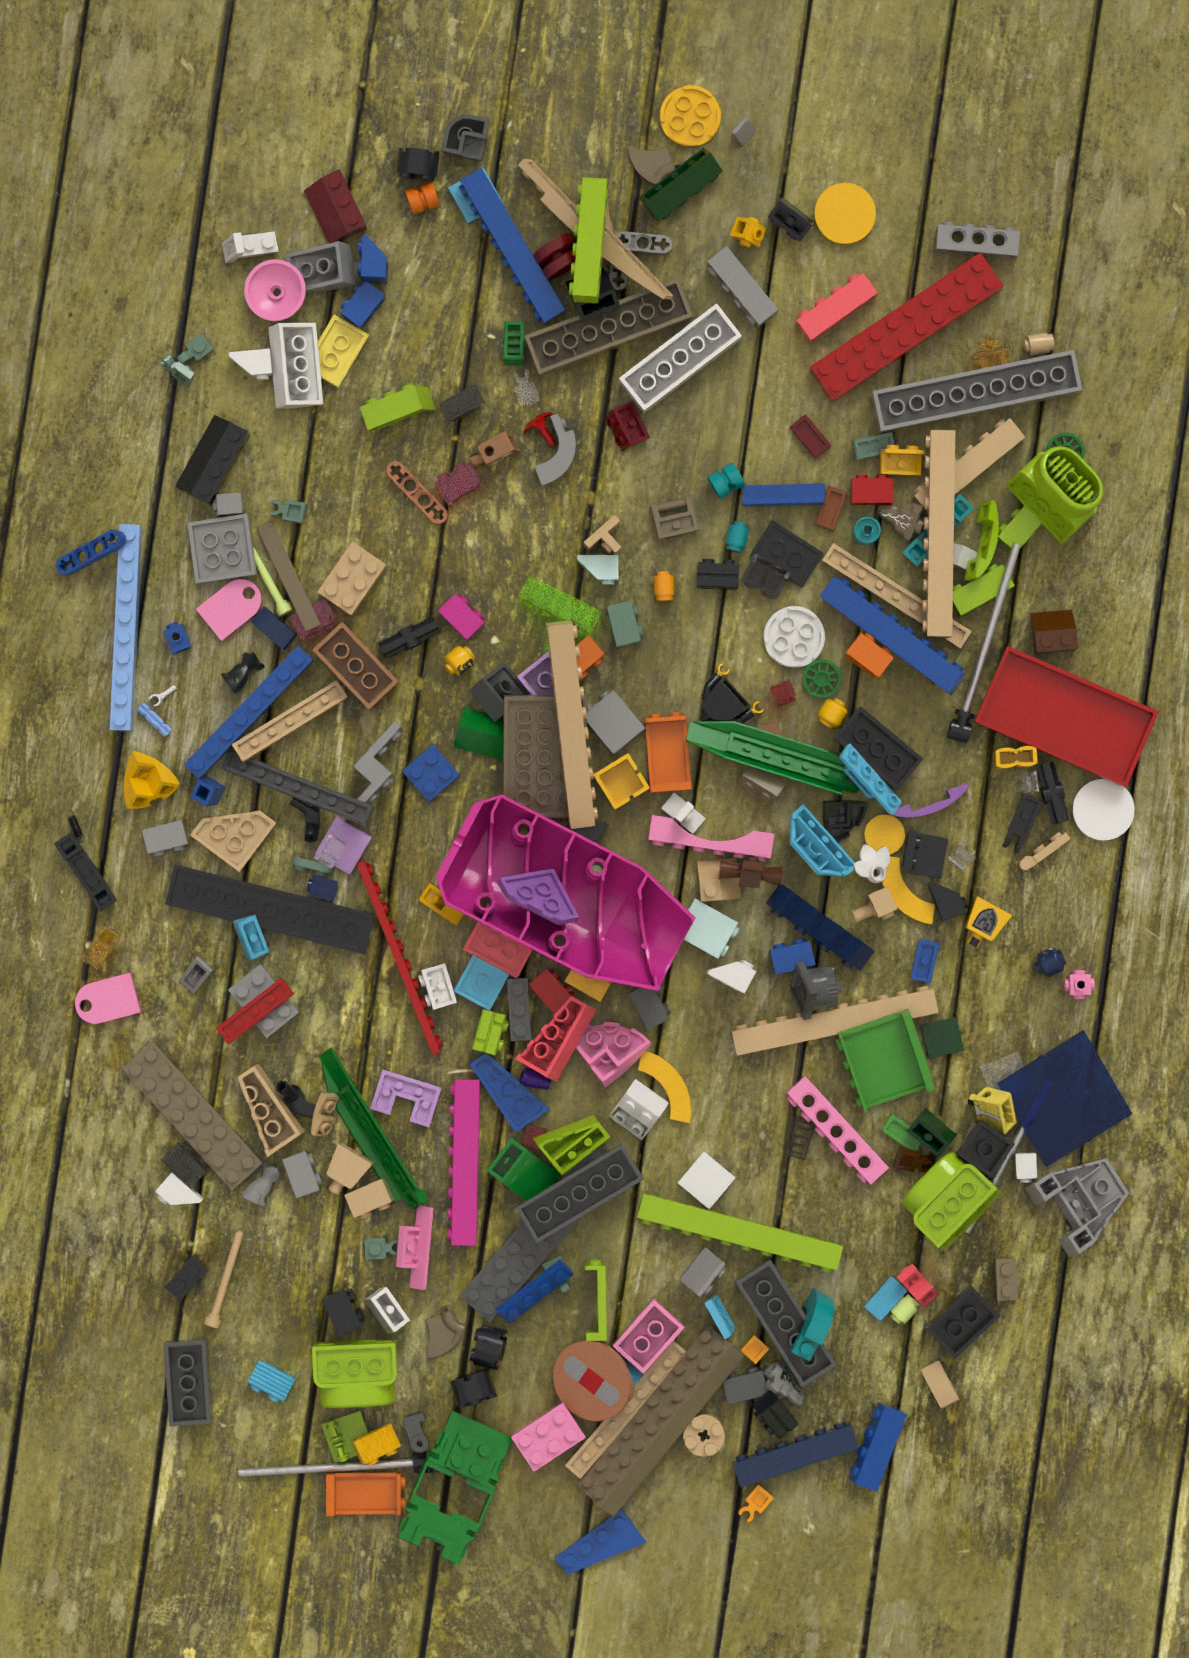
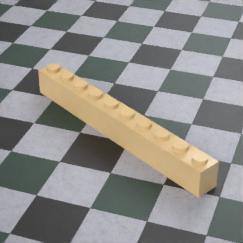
M930 430L929 435L925 436V448H929V456H925V468H928V476H925L924 487L928 489V497H924V509H928V517H924V530H927V538H924L923 549L927 550V559H923V571H927V579H923V591L926 592V600H923L922 611L926 612V620L922 621V633H926V638L952 637L956 430Z
M571 620L546 623L568 823L570 829L595 826L598 812L597 807H593L592 801L596 799L595 788L591 787L590 780L594 779L592 767L588 766V760L591 759L590 747H586V739H589L588 727H584L583 719H587L586 708L582 707L581 699L585 698L583 686H579L582 670L581 666H577L576 659L580 658L579 646H575L574 638H578L576 625L573 626Z
M927 985L917 987V992L913 993L903 990L896 992L894 997L888 998V994L875 996L876 1000L868 1002L866 998L856 1000V1005L848 1006V1003L835 1005L836 1009L828 1010V1008L815 1010L816 1013L812 1014L811 1019L804 1020L799 1012L795 1013L796 1017L788 1019L786 1015L776 1017V1022L772 1023L762 1020L755 1022L753 1027L747 1028V1024L734 1026L735 1030L731 1031L735 1053L738 1056L837 1035L838 1032L905 1009L909 1010L912 1018L936 1014L939 1011L934 989H929Z

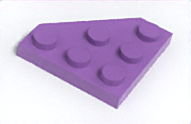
M554 868L502 877L498 881V885L507 900L557 925L574 923L579 918Z

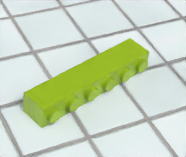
M583 177L582 185H578V197H581V202L576 206V216L579 217V224L575 223L574 236H578L577 243H573V256H576L575 263L571 264V275H574V282H570L569 295H573L574 302L599 303L609 187L607 179Z

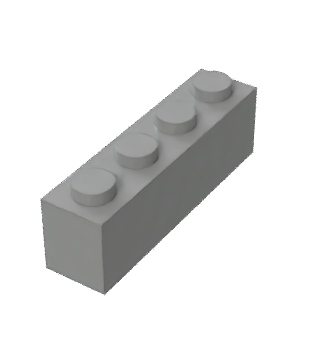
M727 246L708 260L707 271L713 278L717 277L721 281L720 287L726 294L730 293L733 296V303L739 310L743 309L747 315L745 317L752 326L756 325L759 328L777 314L778 308Z

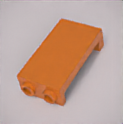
M682 712L669 713L670 717H661V714H650L649 718L645 719L650 793L692 790L688 742L685 741L687 736L686 716H682Z
M327 1472L326 1516L397 1514V1516H401L402 1510H404L406 1505V1498H402V1490L406 1489V1477H402V1472Z

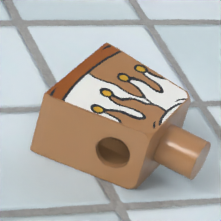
M504 431L478 445L479 452L471 455L470 458L475 467L483 463L491 466L521 451L513 434ZM493 448L494 454L491 456L490 450Z

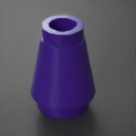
M524 1067L519 1082L523 1083V1086L548 1090L551 1079L532 1068Z

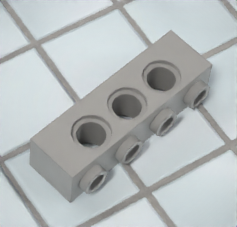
M942 222V224H938L936 230L935 252L973 256L981 252L985 257L1016 259L1019 252L1020 231H1015L1013 227H1003V230L995 229V226L983 225V228H977L974 224L964 223L962 226H954L953 222ZM955 233L960 234L962 241L959 243L954 242L952 235ZM974 235L981 236L983 243L975 244L972 237ZM1000 237L1003 240V245L996 246L993 243V238Z

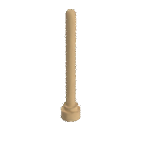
M242 1231L235 1233L212 1311L205 1317L203 1323L207 1326L218 1329L222 1320H220L221 1316L219 1313L243 1238Z

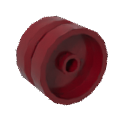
M571 232L548 242L533 254L538 265H546L542 271L548 281L571 271V264L575 263L576 256H573V243H577Z

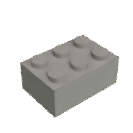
M260 964L228 989V991L243 1008L276 981L263 964ZM289 998L256 1023V1026L266 1038H269L297 1016L300 1011Z

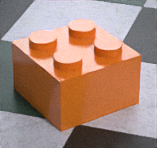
M860 633L843 656L877 680L894 657L891 656L892 651L883 645L879 647L874 643L876 640L868 633H865V635Z

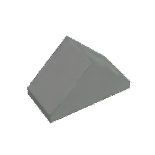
M197 956L179 981L194 994L212 975L215 969L202 957Z

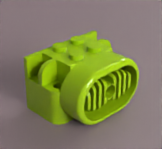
M1063 446L1052 447L1046 452L1038 453L1005 485L1061 545L1095 514L1097 505L1103 497V485L1099 476L1075 451Z
M950 1152L937 1161L908 1191L902 1204L914 1216L915 1225L939 1249L946 1252L997 1200L1002 1192L980 1170L971 1164H966L955 1152Z
M398 1338L315 1342L312 1346L314 1383L320 1387L321 1406L325 1408H353L392 1404L395 1401L394 1381L398 1375Z

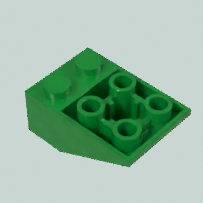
M513 1137L510 1138L486 1170L525 1200L554 1184L561 1175Z

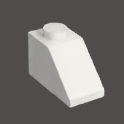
M270 349L229 352L230 359L251 377L257 378L258 381L268 380L269 376H273Z
M172 1172L155 1191L159 1194L157 1198L165 1205L167 1203L170 1205L201 1203L205 1199L175 1172Z

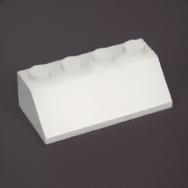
M277 323L268 327L276 409L322 405L323 395L316 323Z
M740 960V962L735 961L708 969L705 974L745 994L756 971L753 970L754 965L745 960Z

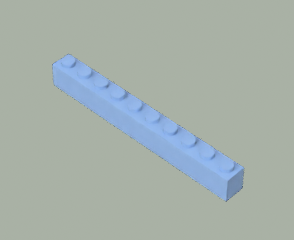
M119 524V531L125 534L126 543L118 550L110 730L133 732L143 527L141 525Z

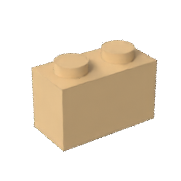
M385 1177L344 1195L353 1217L360 1216L361 1219L372 1215L371 1210L378 1208L381 1211L390 1207V1202L394 1200Z

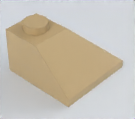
M738 858L724 859L739 864ZM721 859L697 861L701 902L741 899V887L738 886L739 878L719 879Z

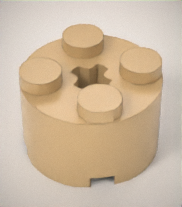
M701 1412L695 1416L683 1431V1439L690 1452L697 1456L706 1457L712 1456L720 1450L724 1443L725 1433L721 1422L716 1416ZM707 1430L709 1436L701 1439L698 1433Z

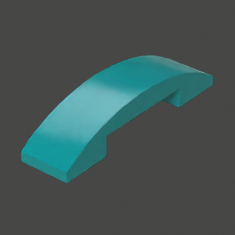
M961 494L954 499V529L974 509ZM924 530L902 552L916 567L927 557V550L923 549L924 538H927V530Z

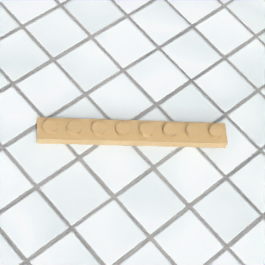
M832 544L822 562L922 625V621L926 620V612L922 611V599L836 544ZM952 619V637L943 639L961 649L972 631Z
M673 1340L635 1384L634 1395L630 1402L614 1417L603 1420L567 1461L565 1466L581 1479L686 1353V1350Z

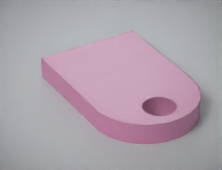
M236 579L225 585L196 610L219 639L224 641L258 613L262 604V596L257 586L251 581ZM246 588L254 589L255 595L252 599L244 597L243 592Z
M127 973L83 986L75 998V1008L78 1015L86 1022L98 1024L141 1013L132 974ZM83 1000H89L92 1004L88 1012L83 1011L80 1007Z

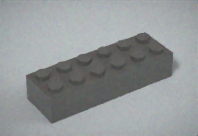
M621 1143L516 1206V1209L534 1240L538 1243L644 1180L624 1144Z
M770 1258L735 1280L802 1388L837 1366L824 1343L818 1345L810 1361L791 1352L790 1349L803 1328L806 1315Z

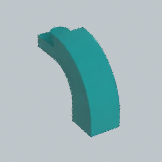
M815 1288L811 1290L803 1305L807 1310L806 1320L790 1349L792 1353L808 1361L811 1360L818 1345L823 1344L834 1315L833 1299Z

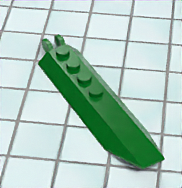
M735 721L690 722L685 741L719 757L835 794L842 795V789L850 793L858 792L859 788L857 785L845 782V778L851 779L843 771L846 765L839 758L841 754Z
M331 1047L320 1055L327 1092L335 1093L340 1097L335 1109L364 1156L374 1161L372 1168L379 1179L385 1177L394 1197L393 1202L395 1203L404 1198L410 1208H418L419 1205L425 1204L427 1200L425 1192L419 1189L403 1160L382 1129V1126L375 1118Z

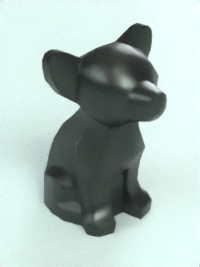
M254 652L243 653L241 663L235 665L230 672L221 674L235 694L246 684L250 670H261L265 667L263 663L259 662Z

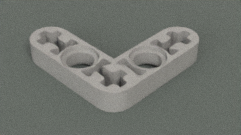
M627 231L616 233L619 239L621 236L625 237L628 243L624 245L634 253L667 255L672 249V241L665 235ZM646 238L649 242L647 248H639L637 246L638 239ZM652 239H655L656 244H661V241L665 240V243L669 245V247H665V250H661L660 246H654V250H650ZM611 263L609 280L614 290L619 292L626 288L628 275L621 272V280L624 283H621L620 287H616V283L612 281L616 280L617 272L613 273V269L616 271L621 270Z

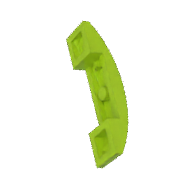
M993 500L980 504L976 523L983 525L977 556L975 559L969 560L964 578L966 581L979 578L989 566L995 553L999 534V518L996 502Z

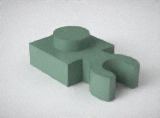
M166 354L160 365L172 372L171 375L188 387L195 375L192 369L179 361L175 362L170 355Z
M286 499V504L283 505L278 500H272V503L279 507L277 511L269 512L272 516L279 517L283 515L282 520L304 524L308 507L307 503Z
M385 1237L364 1239L366 1260L386 1259L387 1252L397 1255V1251L393 1250L392 1245L398 1244V1239H394L390 1243H386Z

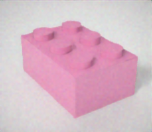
M653 1298L614 1341L612 1346L644 1374L685 1326Z
M559 1402L511 1434V1438L533 1472H535L586 1438V1434L571 1411L567 1409L563 1402Z

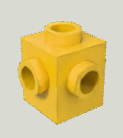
M737 216L730 236L738 240L739 245L745 248H750L751 246L760 247L766 228L760 225V221L756 218Z

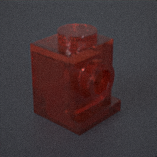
M790 679L770 687V692L777 708L796 700V694Z

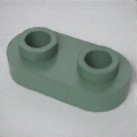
M294 856L291 863L295 865V870L306 872L308 868L315 870L314 874L324 877L327 876V873L331 874L333 869L331 865Z

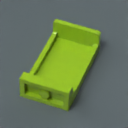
M589 1259V1263H585V1270H597L598 1329H586V1341H607L606 1265L601 1263V1259Z

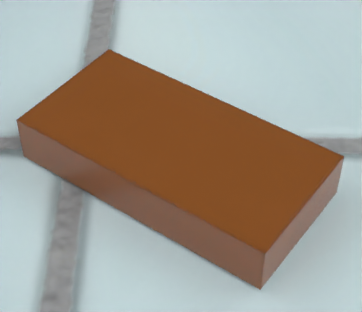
M828 486L825 494V505H821L814 525L834 531L848 492Z

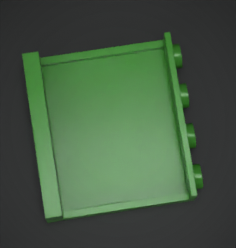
M908 1009L838 1032L840 1039L836 1040L839 1051H844L846 1058L842 1060L846 1071H851L852 1077H849L852 1089H857L858 1095L855 1096L859 1108L863 1107L865 1113L868 1112L867 1108L925 1088L928 1092L935 1090L914 1022Z

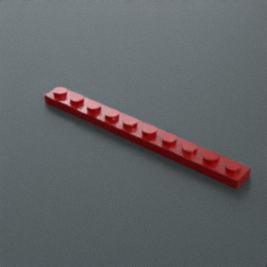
M365 860L356 864L432 1055L441 1052L440 1048L443 1047L439 1035H434L432 1029L435 1028L432 1017H427L425 1009L428 1007L424 997L420 998L417 990L420 987L417 979H412L409 971L413 969L409 959L404 960L402 955L405 949L401 939L396 940L394 933L397 932L393 920L389 921L387 913L390 912L386 902H381L379 894H382L378 882L374 883L371 875H374L370 863L366 864Z

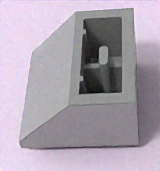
M704 1246L679 1279L699 1297L702 1294L707 1295L713 1287L711 1282L714 1278L719 1279L725 1272V1262Z

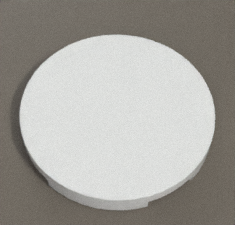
M789 606L780 609L768 620L763 634L764 645L769 656L778 664L789 668H799L812 663L819 656L825 643V630L815 613L804 607Z
M1097 779L1084 785L1076 794L1072 805V815L1076 826L1085 835L1095 840L1105 841L1121 836L1130 827L1134 818V802L1129 791L1105 779Z

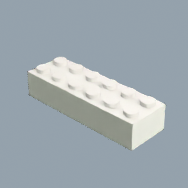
M716 303L619 378V383L644 414L740 341L742 335Z

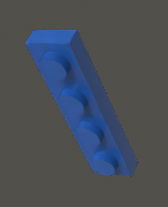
M560 1259L497 1307L498 1314L511 1324L574 1275L572 1269Z

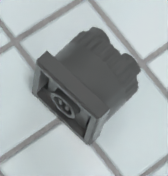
M804 961L797 962L790 991L804 1020L811 1019L813 1010L838 1005V993H841L842 990L840 981H836L833 966L807 969Z

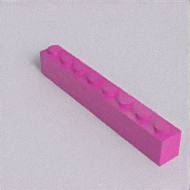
M455 1079V1083H451V1096H454V1104H450V1116H454V1125H450V1137H454L453 1145L449 1146V1158H453V1166H449V1178H453V1187H449L448 1199H452V1207H448V1220H452V1228H448L447 1239L451 1240V1245L476 1246L480 1079Z

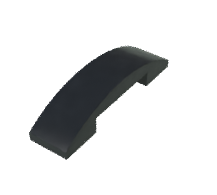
M72 832L54 843L100 912L118 901Z

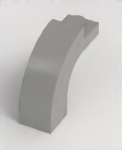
M558 413L550 416L559 440L557 453L549 461L534 466L542 488L561 479L570 469L575 457L576 440L574 431L565 432V429H567L564 417L559 418Z

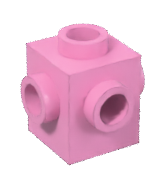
M1073 970V974H1067V979H1064V989L1068 995H1073V999H1086V995H1091V991H1094V978H1091V974H1085V970ZM1078 981L1084 982L1082 989L1077 987Z

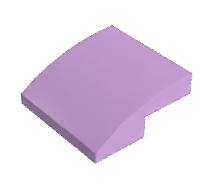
M337 816L315 855L350 875L371 841L372 836Z

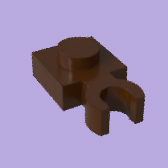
M899 1147L893 1167L914 1172L915 1168H919L921 1172L926 1173L929 1170V1165L924 1163L932 1164V1157L929 1155L920 1157L919 1151Z

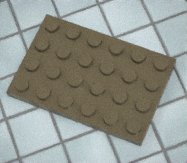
M504 695L503 795L547 818H568L554 695ZM584 695L585 698L581 699L582 707L586 708L587 714V696ZM583 719L584 727H587V719Z

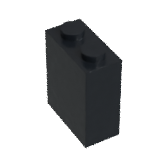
M604 268L601 269L599 303L574 302L573 295H570L581 321L620 307L614 287ZM574 279L565 282V283H566V286H567V289H568V292H569L570 282H574Z

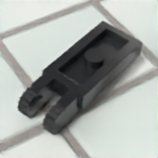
M1023 793L1008 827V833L1002 847L1007 848L1011 842L1012 835L1016 834L1020 838L1014 847V852L1019 853L1024 840L1029 835L1042 805V800Z

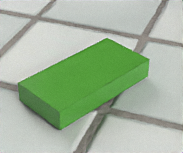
M894 1114L890 1115L880 1130L907 1149L917 1151L921 1146V1143L907 1132L910 1125Z

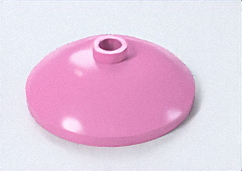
M273 259L258 264L249 273L245 282L244 293L248 306L257 316L269 321H282L296 314L303 305L306 296V284L302 274L294 265L284 260ZM279 289L281 294L274 296V291Z

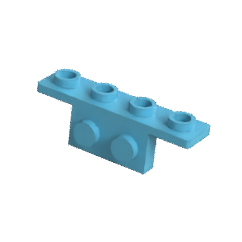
M851 744L846 745L839 756L846 765L843 771L868 799L875 797L890 815L895 814L901 804V800Z

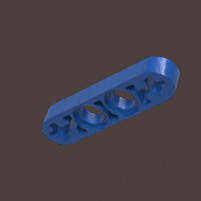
M110 530L60 557L56 562V569L60 574L73 575L121 549L126 543V536L122 531ZM115 536H118L116 543L111 542L115 540ZM101 543L103 550L98 554L96 552V545ZM82 552H85L86 560L81 563L79 556ZM66 562L71 563L67 566V570L64 569Z

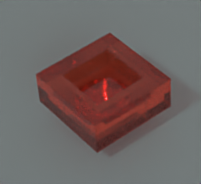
M527 1125L523 1145L539 1148L533 1138L545 1134L547 1128Z

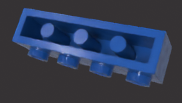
M878 1402L877 1407L872 1411L870 1426L865 1430L863 1444L857 1450L855 1465H852L850 1468L849 1480L854 1484L876 1492L878 1491L907 1416L906 1413L900 1409Z

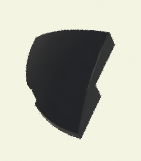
M852 800L823 801L824 828L837 843L850 836L849 832L855 825L860 826L866 813L867 802Z

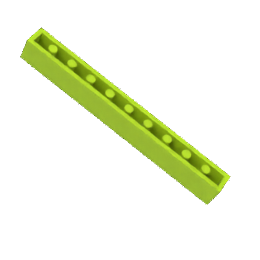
M647 1193L642 1195L637 1218H640V1223L652 1225L653 1222L661 1224L660 1228L672 1231L673 1227L681 1229L680 1233L692 1236V1233H697L704 1240L712 1241V1238L719 1239L720 1244L732 1247V1243L738 1244L742 1250L752 1252V1249L761 1250V1255L772 1257V1254L780 1255V1259L787 1262H792V1259L799 1260L800 1265L812 1268V1264L818 1265L820 1270L832 1273V1269L838 1270L843 1245Z

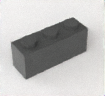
M528 978L507 979L511 1041L532 1040Z

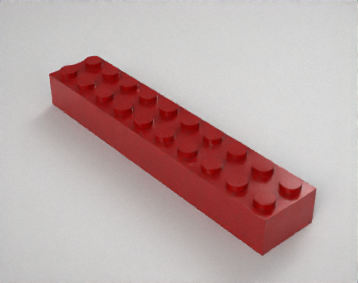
M980 252L811 365L809 371L830 402L834 403L1001 291L1003 284Z

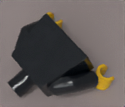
M720 664L717 668V673H714L704 684L701 707L705 713L699 719L701 722L735 721L744 724L754 717V714L762 713L764 708L756 711L755 705L759 701L750 705L725 678L729 674L730 668L726 673H722L720 668H722L723 664Z

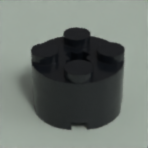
M399 148L396 173H399V177L405 179H414L415 175L420 176L419 179L425 181H434V177H437L440 152L434 151V155H432V152L426 149L406 148L404 152L403 148Z
M484 1324L479 1329L477 1328L474 1336V1341H477L476 1347L471 1350L469 1361H473V1364L476 1366L498 1371L500 1365H497L499 1360H503L507 1338L503 1336L508 1334V1330Z
M488 1368L450 1381L458 1409L482 1403L485 1399L489 1400L497 1397Z

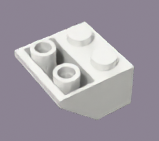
M635 1079L608 1117L642 1140L659 1119L669 1102Z

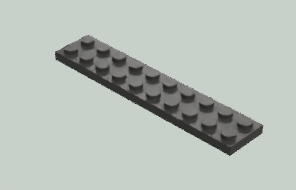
M600 1145L568 1170L560 1179L606 1153L607 1150ZM580 1218L536 1243L523 1221L459 1296L487 1321L491 1322L498 1314L496 1308L522 1287Z

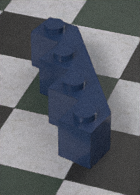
M782 884L775 889L766 902L772 908L771 913L778 918L783 916L796 925L794 927L796 931L803 936L805 933L819 942L817 946L828 953L830 950L843 959L841 963L850 970L854 967L861 971L875 952L864 942L851 935L843 927L826 917L818 909Z

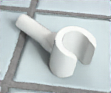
M173 685L160 694L151 695L149 700L155 696L158 697L159 701L154 706H160L163 703V699L177 688Z

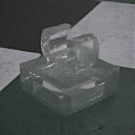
M1036 771L1020 773L1021 776L1014 778V780L1022 781V787L1016 788V791H1023V793L1039 792Z
M967 843L959 845L948 857L950 861L963 871L976 858L974 856L975 850L970 853L965 849Z

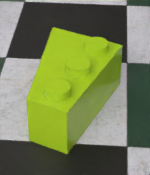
M413 383L403 386L402 391L387 392L383 394L384 398L379 400L377 398L365 401L366 405L360 407L367 430L371 431L399 423L400 420L408 417H417L418 413L426 410L430 412L436 410L429 388L415 386Z
M591 1115L533 1139L559 1173L563 1175L609 1139L610 1135L596 1117Z

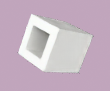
M1014 1153V1178L1020 1179V1183L1032 1182V1178H1037L1036 1153Z

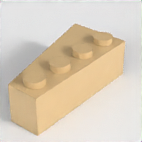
M259 1063L238 1076L267 1157L305 1132Z

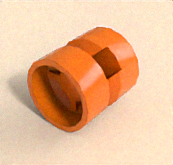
M432 181L421 184L420 188L414 186L405 190L413 215L424 212L426 207L430 210L440 206Z

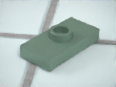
M892 432L851 440L855 460L880 456V449H887V445H895Z

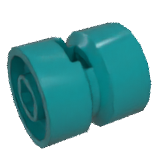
M732 462L724 466L722 472L716 471L707 477L720 500L728 496L732 489L736 491L745 485L741 474Z
M863 517L856 522L852 535L858 544L869 546L877 541L881 533V527L876 519Z

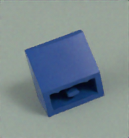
M362 235V241L358 242L359 257H362L361 261L357 263L358 277L362 278L363 283L366 280L374 284H388L387 257L367 235Z

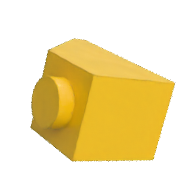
M431 883L428 884L418 899L455 925L458 924L464 915L445 905L440 889Z

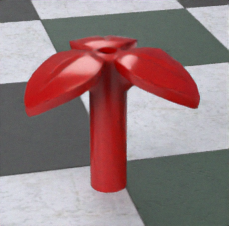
M552 412L541 413L535 419L528 422L523 434L526 435L527 431L532 427L537 428L550 447L555 445L557 442L546 428L544 419L552 416Z

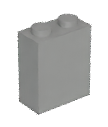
M607 690L599 697L601 700L595 706L591 703L587 707V724L614 755L645 730V727L614 690L611 693Z

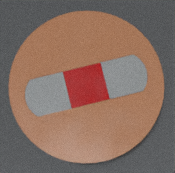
M586 1340L574 1343L565 1348L555 1362L553 1381L557 1395L567 1409L580 1418L590 1421L610 1419L618 1414L633 1398L635 1386L626 1363L613 1348L604 1343Z

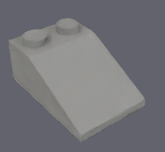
M337 241L286 254L287 262L294 265L302 274L306 284V293L335 290L356 285L351 245Z

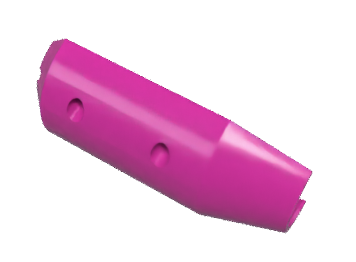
M504 795L495 796L473 804L436 874L444 904L584 977L659 991L674 957L696 918L642 866ZM524 827L529 833L521 835L518 832V828ZM593 865H598V866H600L601 869H602V872H601V873H595V872H593L592 866H593ZM554 868L579 916L577 922L557 925L507 900L498 885L499 879ZM480 902H487L490 904V907L483 908ZM554 939L562 941L564 945L557 946L554 943Z

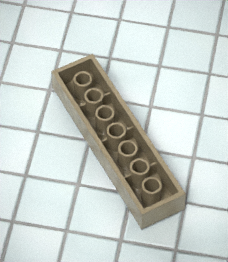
M679 278L663 283L673 295L671 299H662L647 289L618 300L620 307L582 321L578 315L525 335V342L538 376H545L691 321L693 315Z

